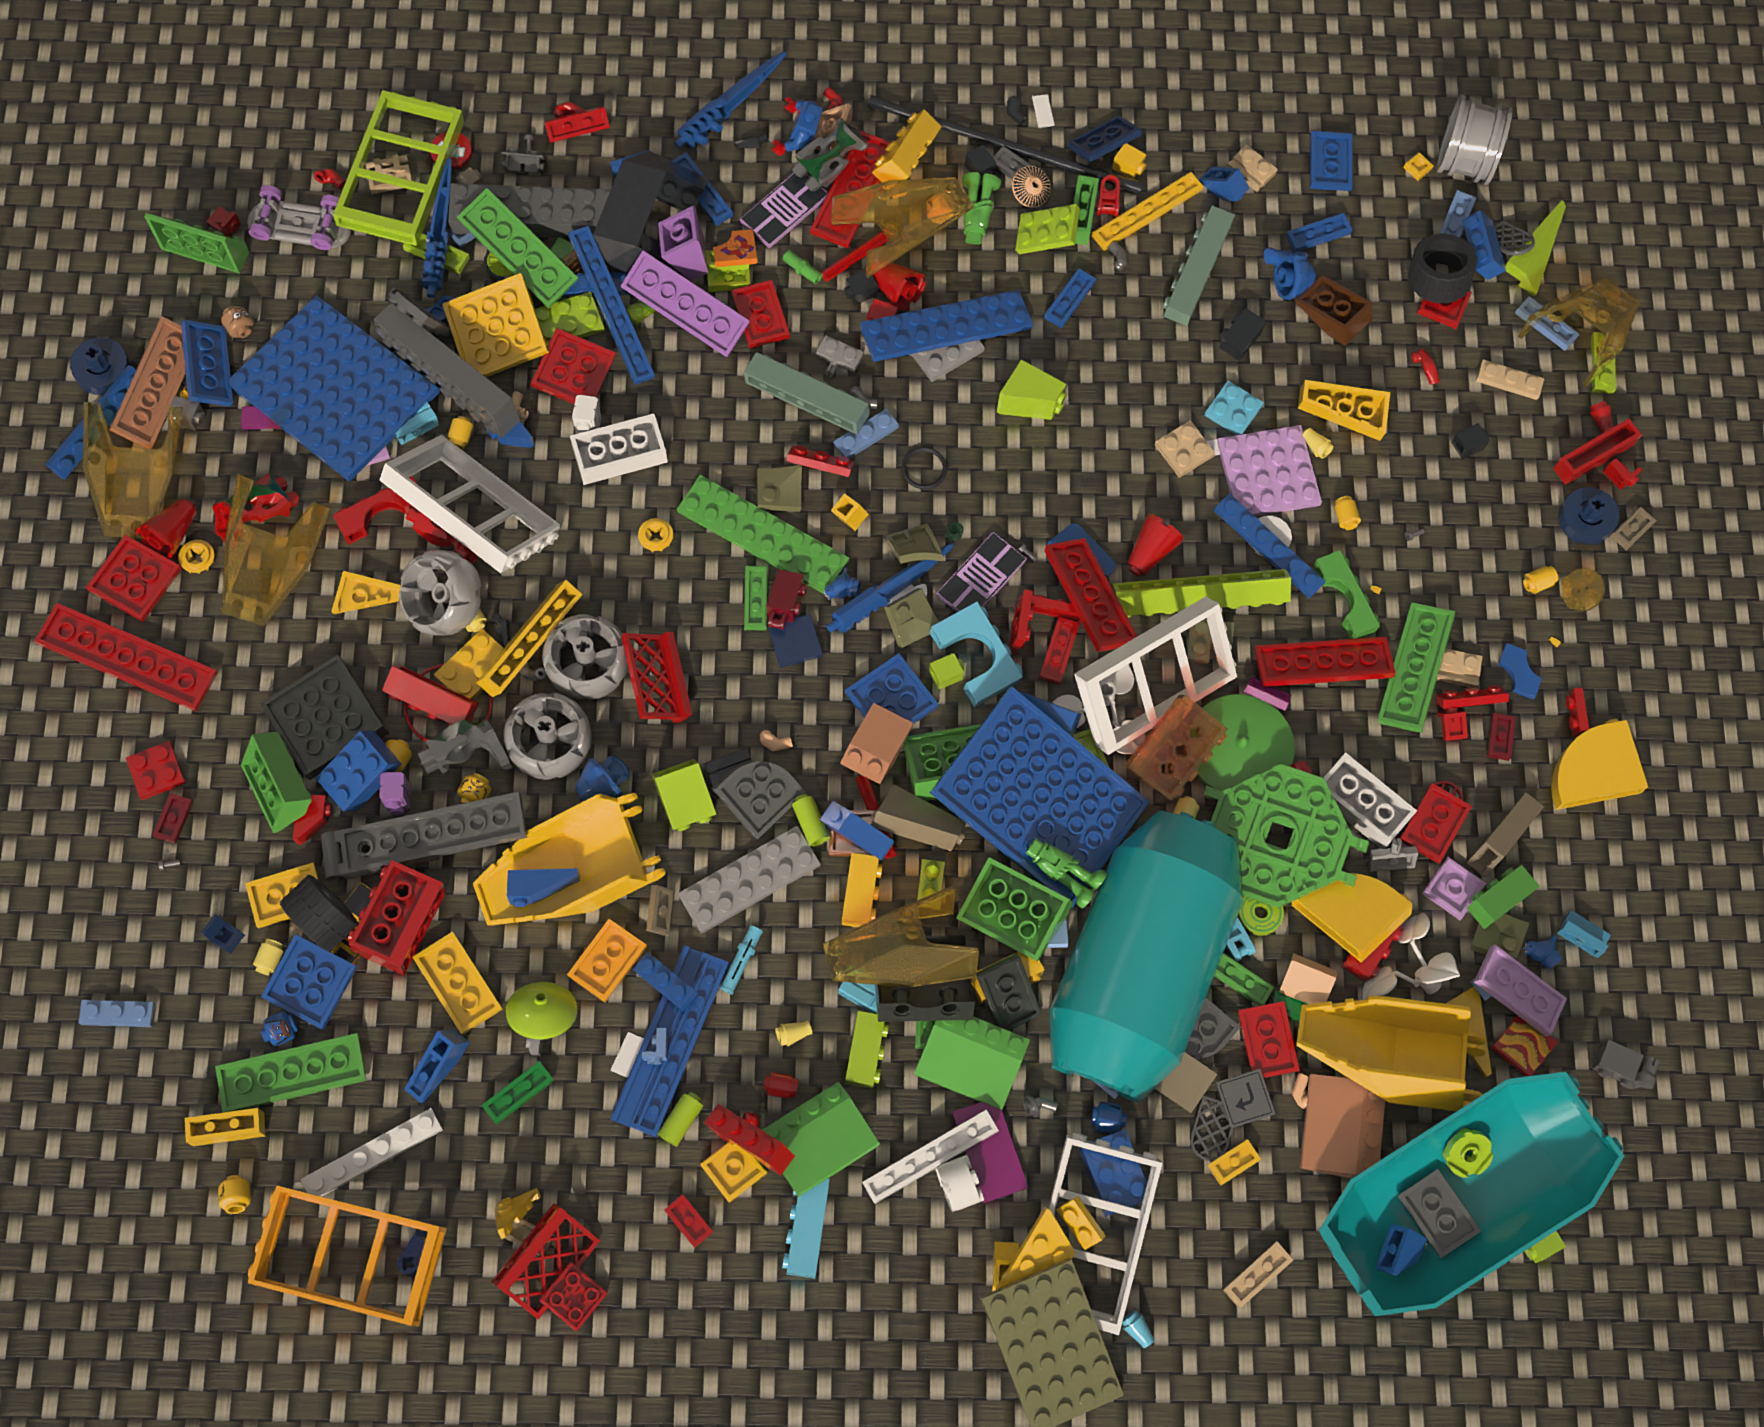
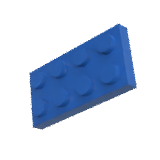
M184 319L181 323L188 400L230 407L233 404L232 387L229 385L230 367L225 327Z

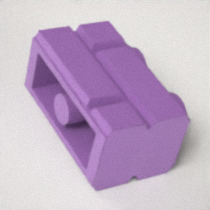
M402 772L382 773L380 775V799L387 811L392 815H403L404 812L410 811L411 786Z

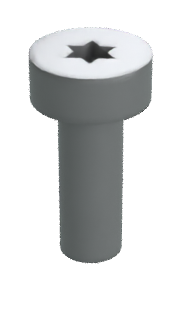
M532 135L524 136L526 154H528V151H532V142L534 141V136Z
M1424 529L1414 532L1407 531L1404 536L1407 541H1411L1413 537L1422 535L1425 531Z
M1023 544L1018 552H1023L1031 560L1035 561L1037 557L1026 548L1027 545Z
M158 860L159 870L162 871L166 867L180 865V860L167 862Z

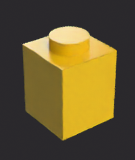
M1126 143L1114 157L1112 169L1128 178L1134 179L1137 174L1141 175L1146 167L1144 163L1146 154Z
M845 493L831 509L842 522L854 531L858 529L869 515Z

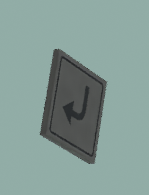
M1260 1069L1216 1082L1230 1128L1275 1115Z

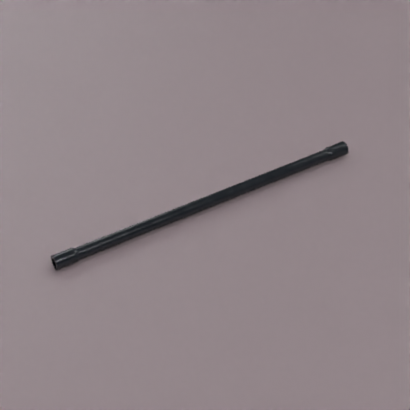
M871 95L868 102V107L889 112L907 119L914 112L917 114L920 112ZM932 116L942 126L941 130L1000 149L1004 146L1013 153L1087 177L1099 178L1100 181L1108 175H1113L1120 181L1122 189L1141 194L1144 182L1109 173ZM1106 181V183L1114 185L1112 181Z

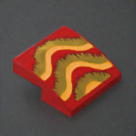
M1516 1015L1491 1048L1525 1077L1532 1076L1558 1041L1551 1035L1546 1037Z

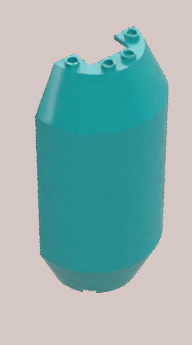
M1165 811L1155 813L1114 850L1105 871L1107 876L1099 886L1049 1009L1051 1068L1072 1077L1074 1074L1117 1090V1095L1140 1103L1181 1063L1243 904L1239 847L1236 839L1216 829L1214 823L1207 820L1200 822L1185 812H1181L1180 815Z
M1566 1072L1507 1079L1350 1180L1320 1227L1319 1233L1340 1268L1374 1316L1437 1308L1595 1206L1624 1158L1621 1152L1623 1146L1616 1137L1605 1136L1602 1131L1604 1130L1603 1124L1597 1117L1593 1118L1588 1111L1590 1106L1582 1096L1578 1097L1577 1094L1580 1093L1578 1087L1580 1085L1572 1074L1568 1075ZM1463 1128L1480 1131L1492 1144L1491 1153L1493 1154V1159L1489 1167L1479 1175L1471 1174L1467 1175L1468 1177H1460L1447 1166L1442 1153L1449 1140ZM1471 1149L1465 1153L1464 1158L1467 1155L1471 1156L1473 1154ZM1438 1169L1481 1232L1442 1258L1437 1255L1431 1244L1426 1240L1420 1260L1416 1264L1396 1276L1377 1271L1375 1267L1391 1224L1410 1228L1425 1237L1397 1196Z

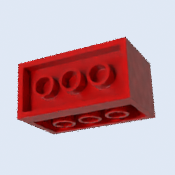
M391 860L389 866L385 865L380 874L382 880L378 886L375 885L369 896L371 901L368 907L364 906L358 918L361 921L357 929L353 928L351 930L348 941H350L349 946L353 953L405 976L446 891L443 882ZM398 914L395 918H390L391 915ZM387 935L386 938L379 939L381 936Z

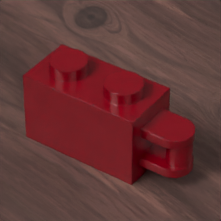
M778 569L766 605L769 618L768 627L784 630L787 622L794 623L796 615H800L802 602L800 601L802 596H806L808 584L804 580V574Z

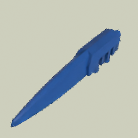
M781 52L733 85L719 98L706 104L677 130L679 139L674 142L676 148L680 149L686 145L693 149L696 146L694 142L706 145L708 143L707 137L709 136L708 130L721 132L723 120H726L731 115V112L772 73L786 56L787 52Z
M450 157L447 159L436 195L430 232H427L426 237L427 251H425L426 261L423 263L425 270H422L423 287L427 290L426 296L428 298H435L436 291H442L449 238L447 225L451 187Z
M954 543L940 548L943 557L953 548ZM918 560L879 586H871L832 614V622L826 625L828 631L832 633L838 629L842 634L853 628L854 622L859 624L870 616L872 610L876 612L879 607L889 604L891 598L920 578L938 561Z

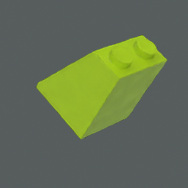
M1021 360L1000 392L997 413L1052 420L1055 414L1059 415L1065 405L1063 402L1067 396V393H1065L1066 384Z
M695 759L651 774L673 830L677 829L678 832L691 827V823L699 821V824L712 820L711 816L716 815L699 763Z

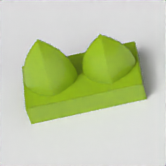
M922 859L917 906L940 907L945 862Z

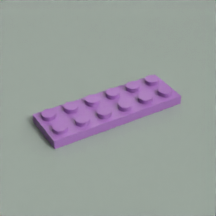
M645 251L641 252L620 286L726 357H729L751 322Z

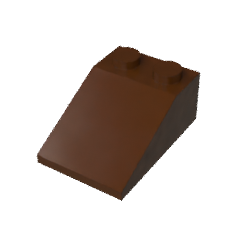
M1323 274L1295 300V303L1329 337L1345 346L1372 321V302Z

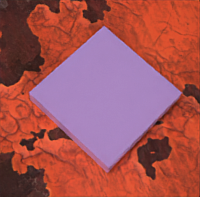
M1447 857L1422 894L1458 920H1461L1468 911L1466 907L1473 902L1471 897L1482 890L1486 883L1450 857Z

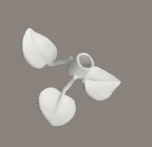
M1128 664L1099 681L1105 705L1111 706L1116 727L1113 729V732L1132 721L1125 720L1119 725L1114 702L1115 694H1125L1133 687L1134 676ZM1063 695L1053 701L1054 704L1082 714L1077 728L1084 724L1085 716L1083 713L1085 708H1082V702L1079 698L1073 695ZM1140 735L1115 751L1122 754L1143 753L1146 747L1145 735Z
M1420 913L1406 920L1400 927L1403 929V932L1398 938L1400 943L1410 941L1423 966L1415 972V980L1398 971L1393 972L1389 966L1382 967L1373 979L1370 977L1366 980L1363 987V1000L1367 999V996H1384L1395 987L1397 977L1412 983L1415 987L1420 985L1427 994L1437 992L1442 985L1441 981L1460 977L1455 958L1450 953L1445 952L1434 956L1429 961L1428 966L1415 944V939L1424 937L1429 930L1430 920L1425 913Z

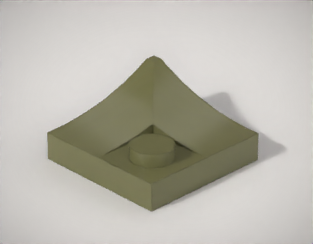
M802 465L782 468H757V508L800 512Z
M927 523L886 535L887 543L900 564L916 560L944 561L937 540Z
M917 588L884 606L898 647H905L930 635L931 627L939 623L922 588Z
M1504 914L1485 929L1478 924L1471 944V950L1486 955L1490 946L1495 944L1515 960H1518L1530 923Z

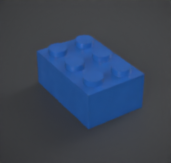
M359 731L316 779L343 812L358 811L381 787L380 775L386 772H395L402 764L375 731Z
M1125 1129L1100 1138L1110 1142L1111 1147L1119 1149L1120 1145L1133 1148ZM1082 1147L1078 1149L1098 1199L1128 1207L1142 1204L1147 1182L1139 1162ZM1102 1209L1104 1217L1117 1213Z

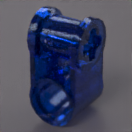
M418 1229L399 1256L397 1267L401 1273L407 1276L416 1275L428 1234L427 1231ZM407 1260L412 1261L413 1264H415V1266L412 1269L409 1267L407 1268V1265L405 1264Z

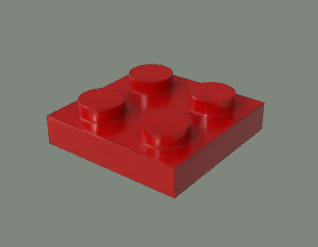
M170 741L126 757L141 800L186 783Z

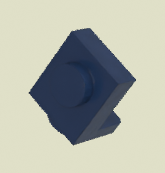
M217 915L212 917L201 932L211 942L230 954L245 936L240 930L228 924Z

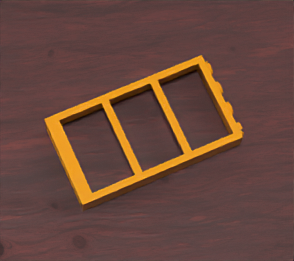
M276 1186L270 1197L271 1206L269 1213L263 1220L261 1239L258 1240L255 1247V1260L248 1270L249 1284L410 1326H420L447 1228ZM290 1197L330 1206L306 1289L266 1279ZM339 1209L380 1219L356 1302L316 1292ZM389 1222L428 1231L405 1315L366 1305Z

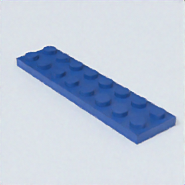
M1019 290L860 323V329L873 362L1029 330L1033 326Z

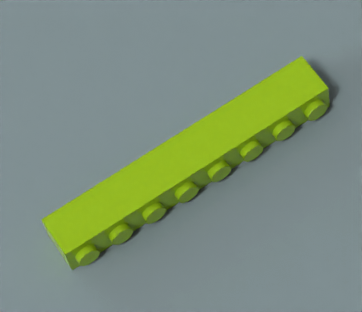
M1286 569L1112 584V589L1128 618L1132 615L1151 616L1154 613L1173 614L1177 611H1182L1205 596L1218 602L1220 608L1228 607L1231 609L1247 605L1259 607L1262 604L1281 605L1284 602H1291V576Z

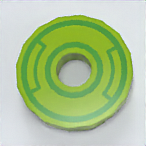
M1244 896L1238 918L1245 930L1252 932L1254 935L1263 936L1273 933L1281 925L1284 909L1283 906L1276 908ZM1261 907L1265 909L1266 917H1257L1255 915V908Z

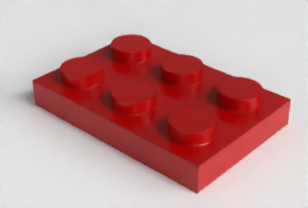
M772 280L731 290L737 313L751 321L744 331L749 349L790 338Z
M1432 783L1400 839L1402 843L1409 847L1416 846L1419 853L1439 864L1472 806Z
M1284 1001L1237 1011L1250 1072L1260 1069L1263 1078L1300 1071Z

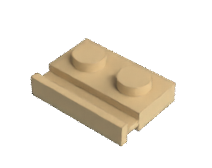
M1247 144L1226 166V168H1239L1247 184L1256 192L1278 170Z
M1446 649L1437 681L1477 688L1479 685L1478 680L1482 656Z

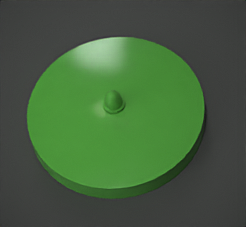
M1227 695L1209 702L1193 719L1186 737V755L1192 772L1205 787L1209 786L1220 791L1241 784L1243 781L1271 770L1279 764L1290 767L1294 759V738L1286 719L1269 703L1249 695Z

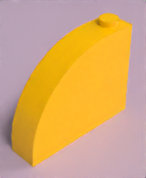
M1618 719L1606 721L1603 725L1591 728L1578 736L1564 750L1555 765L1552 776L1551 791L1555 810L1641 794L1648 788L1627 720L1618 721Z
M1350 873L1356 875L1357 878L1354 887L1336 881L1292 902V906L1361 963L1412 914L1411 900L1405 894L1398 893L1395 889L1378 879Z

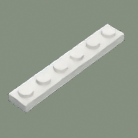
M430 1108L305 1176L301 1181L307 1193L322 1197L443 1131L434 1111Z
M985 1110L862 1183L872 1201L876 1204L941 1164L946 1163L999 1132L988 1111Z

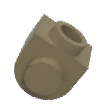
M469 167L457 175L455 184L483 185V177L477 169L472 170Z

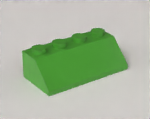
M279 733L252 734L241 767L272 832L277 833L305 815L311 803V794L306 790L302 776L298 773L294 760L290 757L286 744L282 741Z

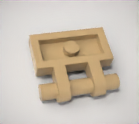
M396 154L392 155V158L381 160L380 158H375L373 161L365 163L367 170L375 169V172L412 181L409 165H400L408 163L407 155L398 156ZM368 179L372 194L403 189V187Z

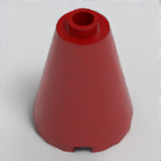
M882 258L874 259L868 265V269L878 287L899 310H908L910 308L908 305L912 301L916 303L923 294L926 282L923 281L925 276L921 272Z
M179 499L140 524L136 528V535L141 534L143 537L141 543L171 559L197 514L196 506L190 500Z
M1148 514L1145 518L1127 562L1130 566L1128 570L1136 576H1140V574L1146 575L1181 544L1184 538L1171 524L1166 525L1162 522L1163 519L1153 514Z

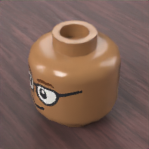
M235 305L224 310L221 322L230 336L234 338L249 336L254 327V321L244 307Z

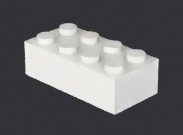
M655 414L570 436L583 485L667 463L666 450Z
M1346 752L1324 777L1344 819L1379 848L1385 849L1417 811Z

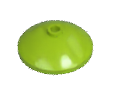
M535 982L519 988L511 995L506 1005V1018L510 1027L518 1034L531 1039H549L559 1036L573 1025L577 1016V1003L573 994L565 987L551 982Z

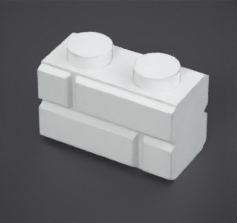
M576 396L572 414L576 434L600 427L601 413L596 397Z

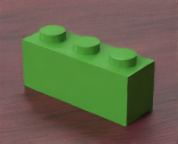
M1078 175L1073 204H1077L1080 208L1075 244L1088 245L1099 178Z
M1522 865L1516 870L1512 867L1501 875L1503 879L1500 882L1496 878L1486 886L1488 891L1484 893L1480 890L1471 897L1473 902L1466 908L1484 929L1540 887Z

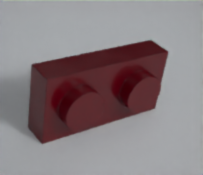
M1499 713L1491 715L1487 757L1506 761L1511 759L1515 716Z
M170 793L152 836L176 844L194 802L191 799Z

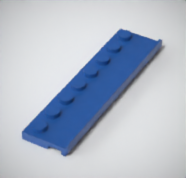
M683 946L673 973L692 987L698 994L684 1011L679 1009L664 995L662 996L610 1120L657 1138V1133L661 1129L727 971L729 962L707 953L696 951L689 946ZM657 1028H666L668 1031L667 1061H662V1064L657 1065L647 1064V1061H644L642 1058V1052H656V1049H652V1035H656Z

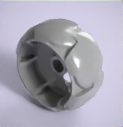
M430 550L413 558L404 569L401 576L399 603L405 618L412 622L414 628L428 635L447 636L460 632L462 628L470 625L475 619L481 604V581L475 567L471 562L464 559L462 555L447 550ZM438 569L446 572L448 576L446 583L438 582L435 574ZM431 591L434 601L438 603L435 611H433L430 601ZM443 603H449L446 612Z
M588 614L574 615L561 621L556 626V629L548 635L542 653L545 672L551 684L562 694L578 700L586 698L588 700H596L613 692L628 671L621 637L623 634L619 628L601 616L594 617ZM587 634L589 637L598 635L605 638L611 648L595 653L593 642L587 637ZM569 641L573 645L577 662L562 670L559 663V653L561 649L566 648V642ZM594 663L606 669V673L598 678L587 681L580 678L583 667H589Z
M538 693L525 698L512 710V714L508 717L504 727V743L511 761L520 771L533 778L550 780L555 777H565L580 767L587 757L589 748H591L592 732L588 717L574 700L558 693ZM550 712L561 713L568 717L571 723L557 730L553 719L545 716V714L550 715ZM525 723L534 727L540 742L528 753H526L522 746L520 738L521 732L525 730ZM557 740L571 744V749L562 757L554 760L547 758V746L554 745Z

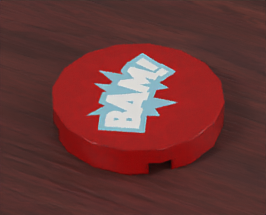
M447 131L434 138L431 144L442 146ZM462 133L459 135L451 156V171L456 168H463L472 157L470 141ZM430 152L435 164L439 154Z

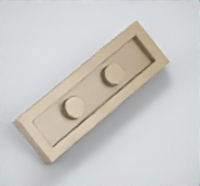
M1482 360L1476 382L1538 400L1544 378Z
M1275 1242L1225 1287L1223 1291L1240 1309L1287 1267L1293 1259L1278 1242Z

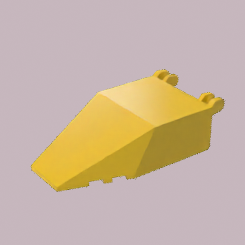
M598 794L526 831L527 838L519 839L511 848H507L502 853L503 856L496 863H492L473 883L487 925L533 921L594 912L663 877L666 873L664 868L656 869L648 874L646 868L658 864L661 861L660 856H654L643 861L628 821L629 817L642 812V807L634 806L626 811L623 805L630 804L638 799L637 794H626L618 798ZM578 868L579 882L534 904H527L524 907H516L509 904L507 898L508 870Z
M1377 995L1367 996L1365 1000L1354 1001V998L1345 999V1002L1332 1004V1001L1301 1006L1297 1046L1389 1103L1458 1111L1483 1095L1479 1091L1466 1089V1054L1480 1057L1485 1055L1486 1048L1482 1045L1486 1044L1487 1040L1483 1033L1468 1030L1471 1015L1470 1007Z

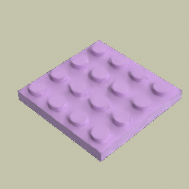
M1301 425L1218 438L1217 445L1229 492L1254 516L1321 505L1322 500L1305 438L1302 435Z

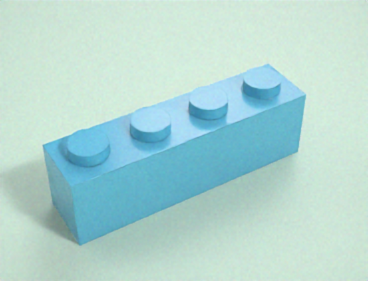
M826 1179L798 1197L797 1205L792 1204L790 1219L794 1220L793 1229H788L786 1240L787 1244H791L789 1254H784L783 1268H787V1275L816 1278L830 1179Z

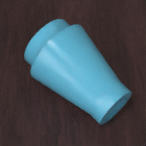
M1133 1310L1123 1318L1122 1328L1143 1348L1148 1347L1155 1341L1142 1313L1139 1314L1136 1310Z

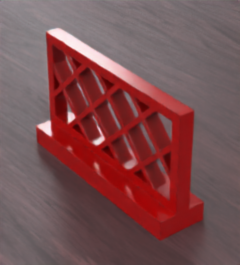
M665 632L662 635L624 633L621 637L640 719L672 720L673 723H681L691 716V705L674 633ZM630 640H634L640 646L638 651L631 646ZM649 641H654L657 652L647 645ZM643 649L652 657L650 662L641 655ZM636 659L645 667L643 672L636 667ZM655 660L660 664L661 673L652 665ZM648 670L657 678L654 683L645 675ZM641 680L650 687L647 693L640 686ZM659 681L664 684L666 693L657 686ZM652 691L662 698L659 704L650 696ZM646 701L655 708L653 712H646L644 704ZM664 702L669 705L671 713H668L662 707Z
M553 1203L491 1282L539 1320L547 1307L541 1304L537 1311L530 1307L529 1296L543 1295L547 1290L545 1276L559 1275L562 1272V1256L573 1255L574 1264L579 1268L600 1240L561 1207ZM567 1219L571 1223L572 1234L559 1235V1226ZM587 1236L592 1241L586 1249L577 1250L576 1237ZM572 1238L573 1251L561 1252L560 1239ZM555 1240L556 1253L544 1255L543 1246L547 1241ZM557 1257V1270L545 1272L544 1259ZM540 1260L541 1273L528 1275V1265L530 1262ZM541 1277L542 1290L529 1292L528 1279ZM524 1280L525 1293L514 1294L509 1290L515 1281Z

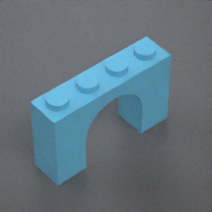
M978 602L933 625L929 632L940 651L966 638L978 639L990 649L993 658L992 667L987 672L967 682L963 688L974 708L1020 683L1023 678V671L1017 662L1014 663L1009 647L1001 642L997 627L990 624L987 619L989 615L983 606L980 607Z

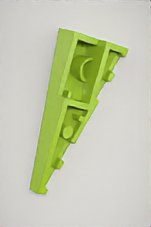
M1563 200L1531 234L1535 240L1534 247L1525 254L1513 255L1505 266L1509 274L1521 281L1518 286L1534 297L1538 292L1566 208ZM1526 241L1525 245L1531 244L1532 241Z

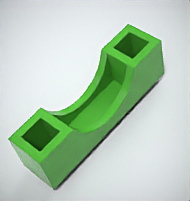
M1339 550L1317 559L1312 568L1326 581L1323 586L1340 590L1348 599L1350 610L1342 622V626L1349 639L1365 638L1375 634L1380 626L1379 618L1375 612H1372L1367 595L1362 593L1359 587V580L1351 572L1347 557L1343 556Z

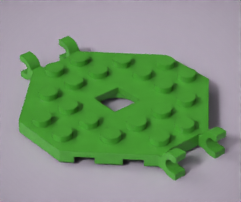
M1279 764L1271 770L1255 775L1243 781V783L1223 791L1206 786L1204 791L1205 798L1218 801L1211 822L1215 824V828L1234 837L1239 847L1243 896L1279 908L1336 881L1354 887L1357 879L1356 875L1344 872L1342 868L1350 846L1366 853L1369 841L1352 835L1324 778ZM1272 822L1294 829L1287 849L1265 843Z

